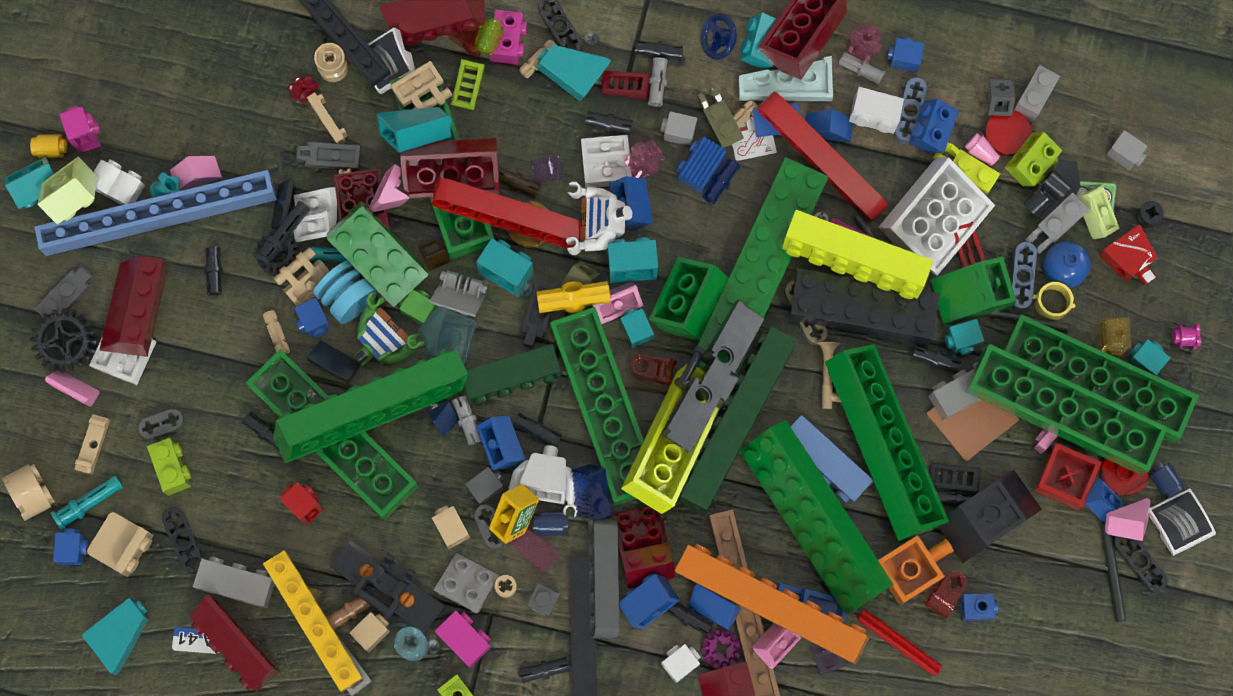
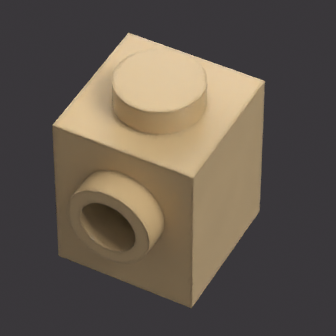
M370 612L350 634L367 652H370L390 632L386 628L389 623L380 614L375 617Z

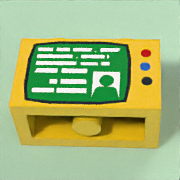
M523 484L503 493L489 530L505 544L522 536L527 530L539 498Z

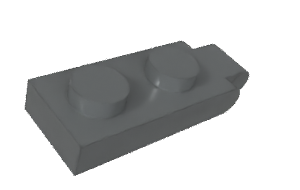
M307 142V146H297L296 161L305 162L306 167L342 170L351 168V170L359 171L361 146Z
M83 266L77 272L74 270L70 271L34 310L43 318L44 313H48L53 318V309H57L59 316L61 315L62 308H66L69 311L90 289L91 286L88 283L94 278V275Z

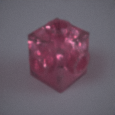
M862 23L859 30L854 29L848 39L851 42L848 52L860 60H867L868 63L873 55L877 56L883 46L880 43L883 34L872 25L867 26Z
M652 139L645 143L640 141L631 148V154L625 160L634 176L643 178L657 173L661 169L660 165L665 160V156Z

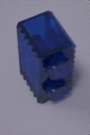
M589 464L572 469V478H574L572 481L574 483L573 491L575 492V505L577 506L575 509L577 510L576 515L595 521L611 516L606 468Z

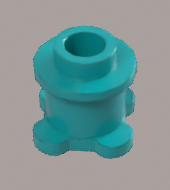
M161 173L158 176L160 181L154 182L150 187L153 198L179 192L180 179L177 176L172 177L166 173Z

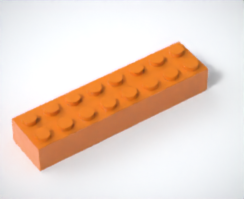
M696 544L695 547L687 546L675 572L851 663L857 664L869 640V637L865 635L866 630L854 623L849 627L843 624L844 619L830 611L828 615L821 613L822 608L815 603L807 600L804 604L798 601L799 596L785 588L783 592L776 590L778 585L763 577L761 581L755 579L756 574L742 566L738 570L733 568L734 563L720 555L716 559L711 557L712 552L699 544Z

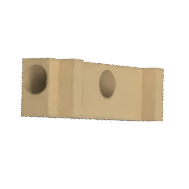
M313 93L308 96V102L335 144L346 143L344 139L347 137L344 128L339 130L323 106L326 102L322 94L317 96Z
M92 414L78 460L76 459L75 462L76 471L90 475L93 474L110 423L108 418ZM97 442V447L93 449L91 447L92 443Z

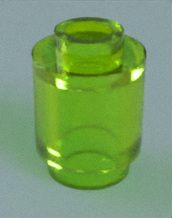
M488 18L487 21L485 20V25L480 26L475 39L476 50L493 55L494 50L498 48L504 31L500 21Z

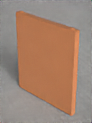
M983 400L974 403L944 421L935 407L926 413L927 417L934 423L964 462H967L1019 421V417Z

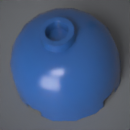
M1063 241L1053 245L1045 253L1042 260L1045 279L1049 283L1060 282L1068 288L1078 287L1087 278L1091 268L1088 252L1080 244L1073 241Z

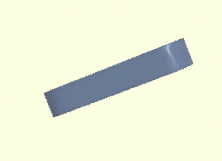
M920 78L910 79L904 90L900 121L894 132L896 141L901 144H909L912 128L917 122L920 106L925 99L927 85ZM914 85H918V90L920 91H918L915 100L911 99L913 89L911 88ZM909 105L914 106L917 114L912 117L907 116L904 108ZM908 122L910 123L908 127V133L910 134L907 137H903V133L900 131H903L905 123Z
M1029 242L1020 243L1013 255L1011 284L1015 298L1020 294V288H1025L1022 297L1027 300L1021 305L1019 300L1016 299V303L1012 308L1017 311L1027 309L1033 298L1037 250ZM1025 248L1027 249V253L1031 255L1027 257L1026 265H1018L1022 264L1024 257L1023 254H1019V252H1022ZM1021 270L1026 271L1029 274V281L1020 282L1017 279V272Z

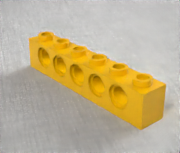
M282 551L264 562V567L338 689L343 692L364 679L287 552Z

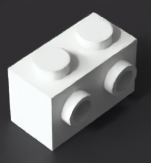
M859 87L853 100L849 122L855 123L858 126L877 129L884 133L894 134L900 121L904 99Z

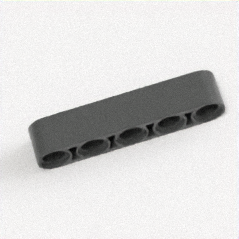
M590 518L588 524L591 638H617L619 634L616 519Z

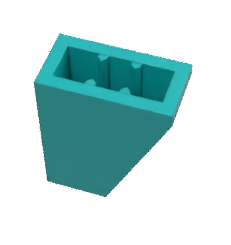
M552 45L549 50L544 48L537 57V60L540 62L536 68L577 100L581 101L611 60Z
M439 107L381 112L377 114L380 136L399 153L451 137V117Z
M128 598L82 634L110 674L117 675L120 673L149 620L145 615L148 610L140 600L135 602V600Z

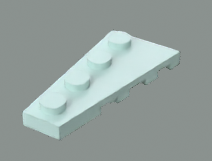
M832 56L813 62L802 80L783 73L779 69L773 71L767 69L740 75L739 101H764L773 91L777 92L785 101H832Z

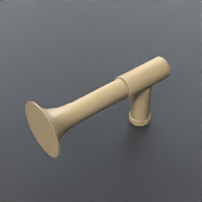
M818 342L816 344L822 348L824 358L822 409H832V402L841 401L837 393H833L832 379L828 373L825 361L833 357L835 349L841 343Z

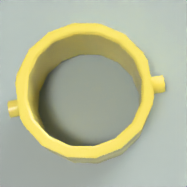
M1050 282L1044 285L1037 295L1033 294L1032 299H1035V309L1044 319L1054 321L1062 319L1071 308H1075L1071 290L1060 282ZM1049 289L1061 292L1066 299L1065 311L1061 313L1047 311L1041 302L1042 293Z

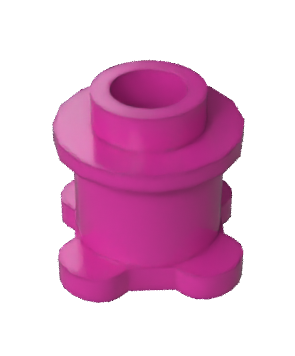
M1195 323L1194 327L1177 325L1176 329L1172 331V342L1176 344L1177 348L1191 346L1193 350H1196L1197 346H1201L1200 324Z

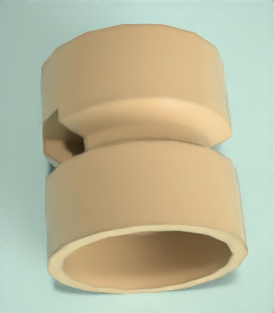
M325 43L317 48L314 60L320 76L328 82H337L343 79L348 72V65L341 47L334 43Z

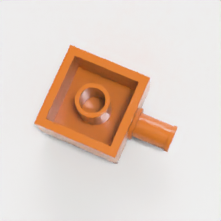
M917 535L878 560L894 584L889 587V590L899 605L907 602L945 577L936 562L949 553L954 552L947 539L927 550Z

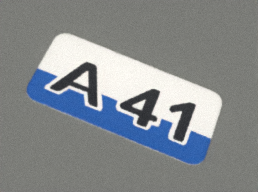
M176 627L174 629L173 650L216 654L208 646L207 642L210 640L204 633L200 636L194 628Z

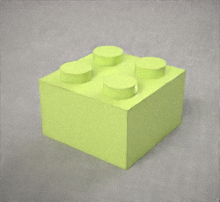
M77 157L42 182L38 205L56 224L63 220L68 221L76 214L78 209L81 207L86 208L94 201L97 176Z

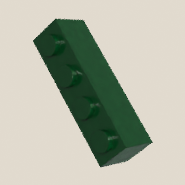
M553 344L466 370L468 377L464 386L469 402H475V405L488 402L489 398L498 395V398L509 396L516 389L521 388V391L532 389L535 387L534 384L544 381V384L555 382L558 380L557 377L561 376V370Z

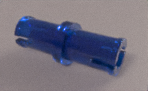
M727 159L721 171L714 175L712 184L702 196L705 201L715 205L724 189L729 188L730 180L740 168L736 161Z

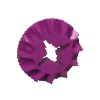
M724 629L715 630L709 633L703 640L702 655L710 666L720 669L734 665L739 659L741 653L740 642L732 632ZM716 639L722 645L731 644L725 650L727 659L721 653L712 654L717 648Z

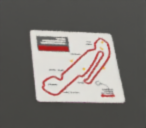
M750 117L740 128L744 139L732 144L736 161L777 152L773 135L756 137L753 117Z

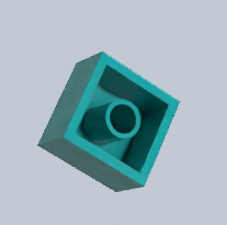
M648 237L638 238L635 242L617 239L608 244L607 256L610 283L657 279L656 240H650Z
M491 238L476 262L478 272L483 277L519 298L534 275L531 258L523 252L517 254L510 249L511 246L505 241L499 239L497 242Z

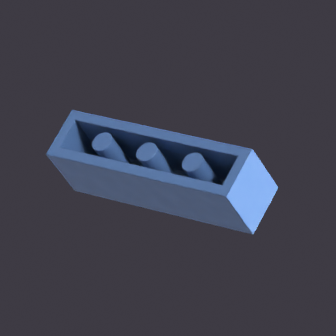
M802 415L791 426L792 430L828 485L837 491L835 495L843 503L849 502L852 505L874 480Z

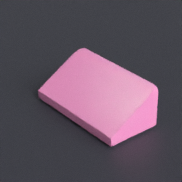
M632 281L609 290L610 303L591 305L592 308L596 307L601 324L622 316L623 313L630 309H638L644 306L637 287Z
M57 370L45 378V382L89 407L93 405L99 395V390L66 372L60 373Z
M773 623L755 642L752 648L766 665L773 669L797 644L801 636Z

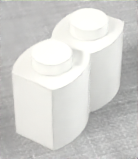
M101 160L94 170V174L97 176L96 192L120 205L136 202L145 187L142 181H140L142 177L131 170L128 173L121 171V166L112 160H109L108 163Z

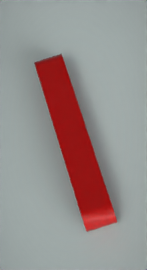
M773 91L757 107L760 115L816 171L829 176L827 182L859 214L861 213L864 219L871 223L888 206L887 202L777 92Z
M441 178L436 180L432 205L438 209L566 249L576 245H568L566 242L567 238L575 237L580 242V220L450 179Z

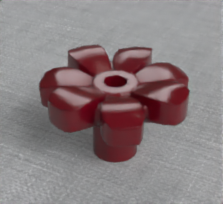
M307 74L303 78L296 76L294 78L295 83L288 84V90L292 92L290 94L293 100L299 98L301 103H306L308 101L307 96L313 93L316 94L315 90L318 89L317 82L312 81V77Z

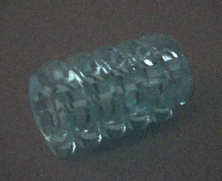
M405 627L396 634L395 649L405 660L418 661L427 654L429 643L426 636L419 629ZM409 640L417 644L415 648L407 645Z

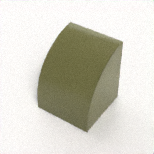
M581 260L573 265L559 288H562L565 283L571 281L580 282L582 285L595 283L600 274Z

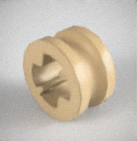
M502 575L496 579L495 590L499 596L509 598L515 594L517 584L512 576ZM507 580L511 581V591L506 590L503 593L499 590L502 589L499 586L501 581L504 583Z

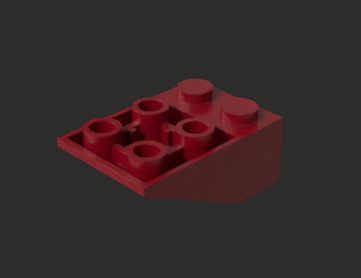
M380 168L333 175L339 220L343 219L361 201L369 208L382 181ZM388 210L373 212L391 231Z
M648 505L612 513L611 518L617 521L618 548L628 589L643 584V579L651 574L665 576L667 580L676 578L674 561L661 514Z

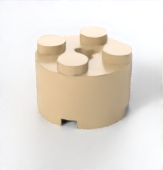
M28 464L2 477L4 485L16 507L19 508L24 521L51 508L50 504L55 502L46 485L40 486L39 483L43 482V479L34 464L31 466Z

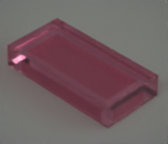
M528 528L525 534L507 543L543 573L549 569L560 555Z

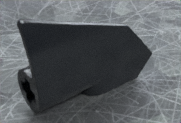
M1061 160L1040 182V187L1023 203L1028 210L1042 221L1072 193L1077 195L1081 187L1077 161Z

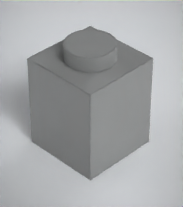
M670 111L668 119L664 118L662 122L661 132H664V140L691 147L697 118Z
M1124 130L1107 153V156L1130 171L1134 165L1139 167L1147 156L1143 152L1148 146Z

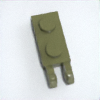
M714 86L710 89L717 103L709 106L703 93L697 96L722 148H726L744 139L725 100H722Z

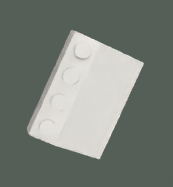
M935 158L878 228L899 248L934 260L930 272L938 276L995 205L950 158ZM973 221L971 227L959 229V226ZM957 232L960 241L955 244L954 233Z

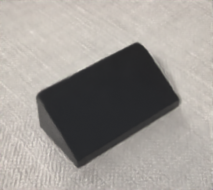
M286 180L278 186L277 200L271 224L272 229L277 230L293 210L294 195L297 188L293 180Z
M321 340L307 356L309 362L350 384L361 366L358 361Z

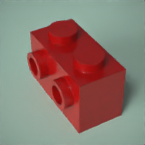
M298 482L295 485L290 484L282 492L283 496L280 500L305 526L310 524L324 510L317 502L319 497L307 484L303 487Z

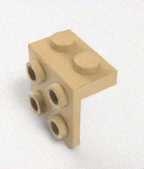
M112 512L108 515L87 549V553L128 577L137 568L138 560L142 553L146 552L150 547L153 534Z

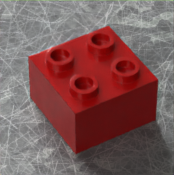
M1055 443L1049 450L1033 491L1079 510L1085 505L1086 498L1090 493L1102 462Z

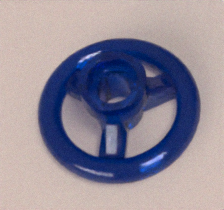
M718 13L712 15L705 22L701 31V46L704 53L711 59L721 60L727 57L734 49L737 39L735 23L726 14ZM716 21H724L729 29L719 28ZM709 29L713 33V42L710 48L707 40ZM720 47H726L722 52L717 53Z

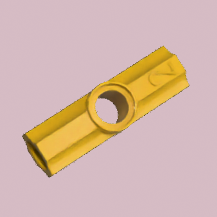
M571 281L565 283L562 288L536 291L539 313L557 310L577 313L584 310L585 306L605 304L611 301L608 281L582 285L580 282Z

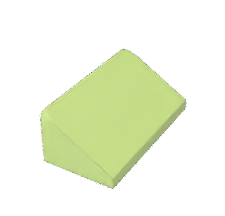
M1103 185L1077 196L1089 209L1083 217L1092 239L1104 238L1120 229Z

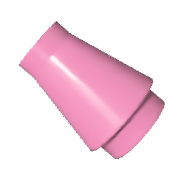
M976 133L965 145V148L968 150L967 153L990 166L1000 157L984 135L980 136Z

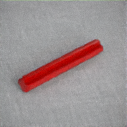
M864 609L857 617L861 624L932 676H936L942 669L940 663L869 611Z

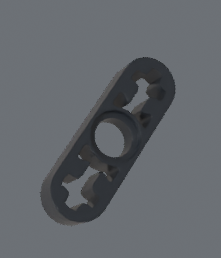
M540 0L538 3L539 15L558 46L567 48L568 42L565 37L569 35L571 43H577L575 50L582 51V41L558 1ZM545 4L549 6L554 5L552 7L553 14L555 15L553 18L548 10L544 11ZM556 22H564L567 25L566 30L563 32L555 31L553 26Z
M167 508L162 514V522L179 562L186 572L197 574L201 559H204L187 518L179 508ZM171 513L180 515L177 518V523L181 528L185 525V529L177 530L172 522H168L171 518ZM181 534H188L190 537V542L186 547H179L177 545V538ZM190 551L193 558L199 559L196 562V568L187 566L190 559L186 553L182 556V552Z
M1114 536L1115 550L1144 587L1151 592H1158L1164 589L1168 582L1167 576L1139 540L1129 538V547L1133 549L1136 546L1138 550L1128 556L1126 553L1131 550L1126 545L1121 546L1119 544L1121 538ZM1136 554H1141L1145 557L1146 565L1143 568H1139L1134 564L1133 559ZM1150 566H1152L1153 570L1149 572L1153 577H1160V580L1158 581L1160 586H1158L1157 584L1151 585L1150 581L1152 580V577L1149 575V573L1143 575L1141 572L1146 571L1150 568Z

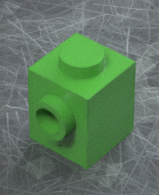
M412 290L399 302L401 314L424 328L427 327L438 307L435 304L429 303L431 296L422 290L418 292Z

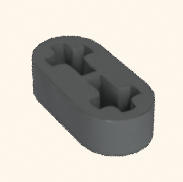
M169 409L144 418L139 423L138 430L140 435L146 440H156L180 431L184 427L185 418L178 410ZM171 415L179 418L176 421V426H172L170 423L163 424L171 420ZM151 423L153 426L160 424V427L153 429V434L150 435L148 432H144L148 428L147 424Z
M481 505L476 509L474 516L484 542L490 549H500L505 543L501 539H499V543L496 545L493 541L489 542L488 539L491 538L490 525L487 526L484 519L479 520V517L482 516L481 511L486 510L487 513H492L489 517L490 522H492L496 511L490 505Z

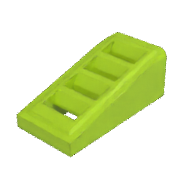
M461 59L451 105L474 110L485 69L484 64ZM465 69L478 71L477 76L465 73ZM463 77L476 80L475 84L462 82ZM461 86L471 88L473 93L460 91ZM458 96L469 97L471 102L458 100Z

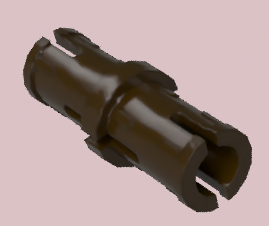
M499 166V182L510 186L511 190H519L536 198L541 184L522 177L523 175L519 172L515 174Z

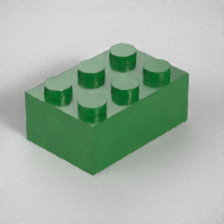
M678 257L649 321L663 332L700 341L729 277L713 264Z

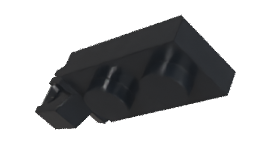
M539 281L536 282L522 323L523 328L521 332L526 334L523 343L524 347L533 349L536 337L542 339L552 311L539 313L536 291L557 289L558 287Z

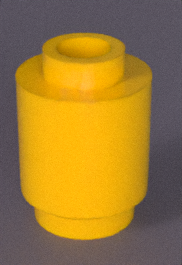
M61 134L37 135V137L31 138L30 147L33 156H38V158H62L64 153H67V140L63 139Z

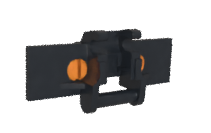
M349 539L329 567L356 585L352 596L355 598L357 596L381 612L386 620H389L395 613L425 634L444 608V605L413 584L412 581L415 578L416 572L410 568L407 571L394 562L392 555L387 553L382 562ZM368 584H371L393 599L394 602L389 607L365 590Z

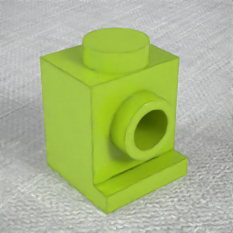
M455 675L437 689L442 696H453L458 691L462 693V696H473L458 675Z

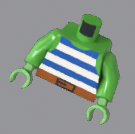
M373 292L367 297L368 304L361 314L357 328V339L363 348L354 355V358L362 366L373 357L380 365L405 362L415 352L416 348L423 347L425 342L416 343V337L419 334L408 336L381 307L378 309L377 306L383 304L385 299L381 297L376 302L374 299L376 292Z

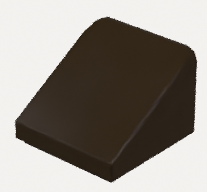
M439 236L417 245L429 271L450 262L447 251Z

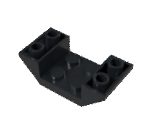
M1013 470L947 514L949 522L938 527V529L951 544L961 562L964 563L1040 512L1042 508L1015 470Z

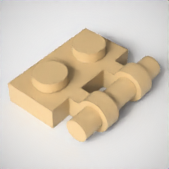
M431 61L390 85L403 107L413 103L415 106L413 109L433 108L436 105L441 106L446 103L445 100L452 96L448 87L441 92L438 90L437 87L444 82ZM431 92L433 97L422 103L419 98Z
M310 247L305 252L297 254L295 256L296 259L287 267L283 266L279 270L280 273L273 278L279 286L286 280L290 283L283 291L296 307L315 297L313 294L315 287L330 272L319 259L311 264L309 260L316 254ZM303 266L306 270L295 278L293 274Z

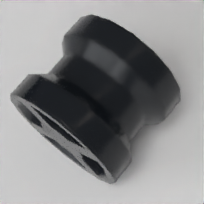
M1148 201L1137 211V223L1144 228H1153L1162 220L1164 210L1159 203Z

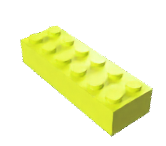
M795 210L782 247L790 256H803L808 258V261L812 264L830 266L831 270L836 273H849L854 275V278L858 281L876 283L878 288L890 291V289L900 292V296L907 299H913V297L918 299L934 261Z
M687 364L677 371L621 488L661 514L675 506L720 409L715 407L690 453L661 435L683 393V390L678 388L674 381L682 375ZM697 367L689 381L696 377L701 380L705 372ZM695 394L699 402L704 403L706 401Z

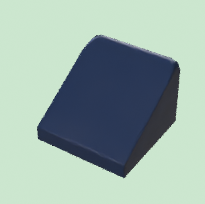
M448 400L428 412L430 419L442 437L447 434L458 419Z

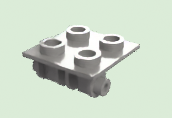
M449 270L447 272L442 271L440 275L441 281L429 303L435 304L440 308H448L463 315L475 317L487 295L488 285L484 284V281L474 278L471 279L470 283L469 276L465 284H462L464 275L461 274L457 282L458 273Z
M456 553L434 588V591L438 592L440 596L443 595L451 599V602H456L459 606L462 605L470 609L472 613H479L484 600L499 575Z

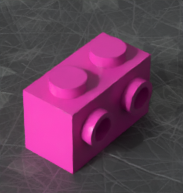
M495 10L489 52L490 61L518 64L519 57H523L524 43H521V37L526 35L527 21H524L523 13Z
M75 106L59 114L67 138L79 154L101 146L97 135L101 131L91 112L87 113L82 106Z
M455 611L435 630V633L471 668L491 649V646L488 644L491 639L481 629L476 632L471 627L473 621L465 612L460 615Z

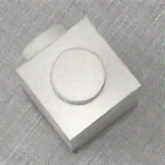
M677 644L666 653L668 658L661 663L674 682L678 683L700 665L698 659L701 657L692 646L688 648L684 644L680 648Z

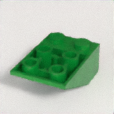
M1003 256L981 261L930 280L933 292L939 293L938 309L943 325L1011 309L1016 303Z

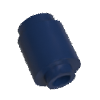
M1162 461L1151 469L1153 474L1150 475V478L1162 495L1165 494L1168 499L1184 489L1182 479L1170 463L1165 465Z
M542 511L540 514H534V534L540 533V536H563L564 531H568V516H563V511Z

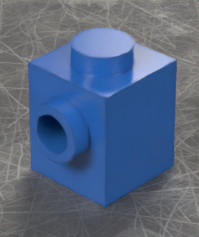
M909 37L897 38L894 46L890 45L887 59H891L890 68L917 73L921 64L924 43L915 42L914 39Z
M313 298L295 307L299 316L296 323L301 333L306 332L309 338L312 336L314 338L320 337L327 333V329L331 328L317 298Z
M63 529V533L55 532L53 562L59 565H83L84 554H87L88 540H85V536L78 533L77 529Z
M964 594L960 597L961 621H991L995 619V614H998V602L994 600L993 594Z

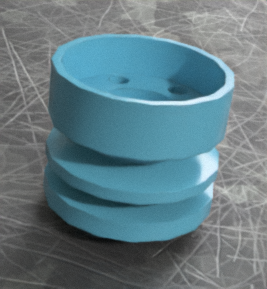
M349 261L339 264L327 273L317 284L313 292L317 299H322L321 303L324 306L333 304L330 313L340 324H346L360 315L368 304V295L376 292L375 299L378 293L366 279L358 281L361 273Z

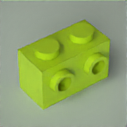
M1034 132L1004 168L1022 186H1036L1043 180L1044 173L1048 168L1057 163V157L1062 150L1045 132Z
M171 438L147 446L162 491L169 496L191 487L188 480L191 479V474L187 465L183 466L181 460L183 452L179 443H175Z

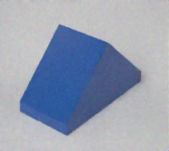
M834 109L806 114V122L823 139L851 142L853 123L849 122L850 117Z

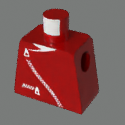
M1140 225L1110 244L1099 254V257L1125 281L1137 275L1142 283L1147 285L1156 278L1148 266L1157 259V255Z

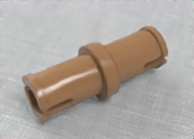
M357 597L350 603L348 601L345 602L342 608L326 618L335 631L350 619L355 620L358 618L357 615L371 605Z

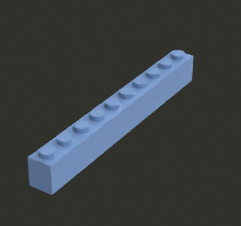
M266 170L72 217L70 220H63L59 224L51 222L35 226L34 228L39 250L45 256L275 201L277 197L272 177L269 171Z

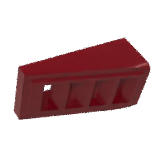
M604 71L601 94L649 100V78L651 76L649 73ZM611 78H615L614 89H610ZM621 79H624L623 89H620ZM630 81H634L633 90H629ZM640 82H642L641 90H639Z

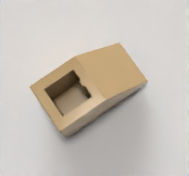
M444 506L434 512L436 516L432 517L448 549L470 538L454 506L450 508Z

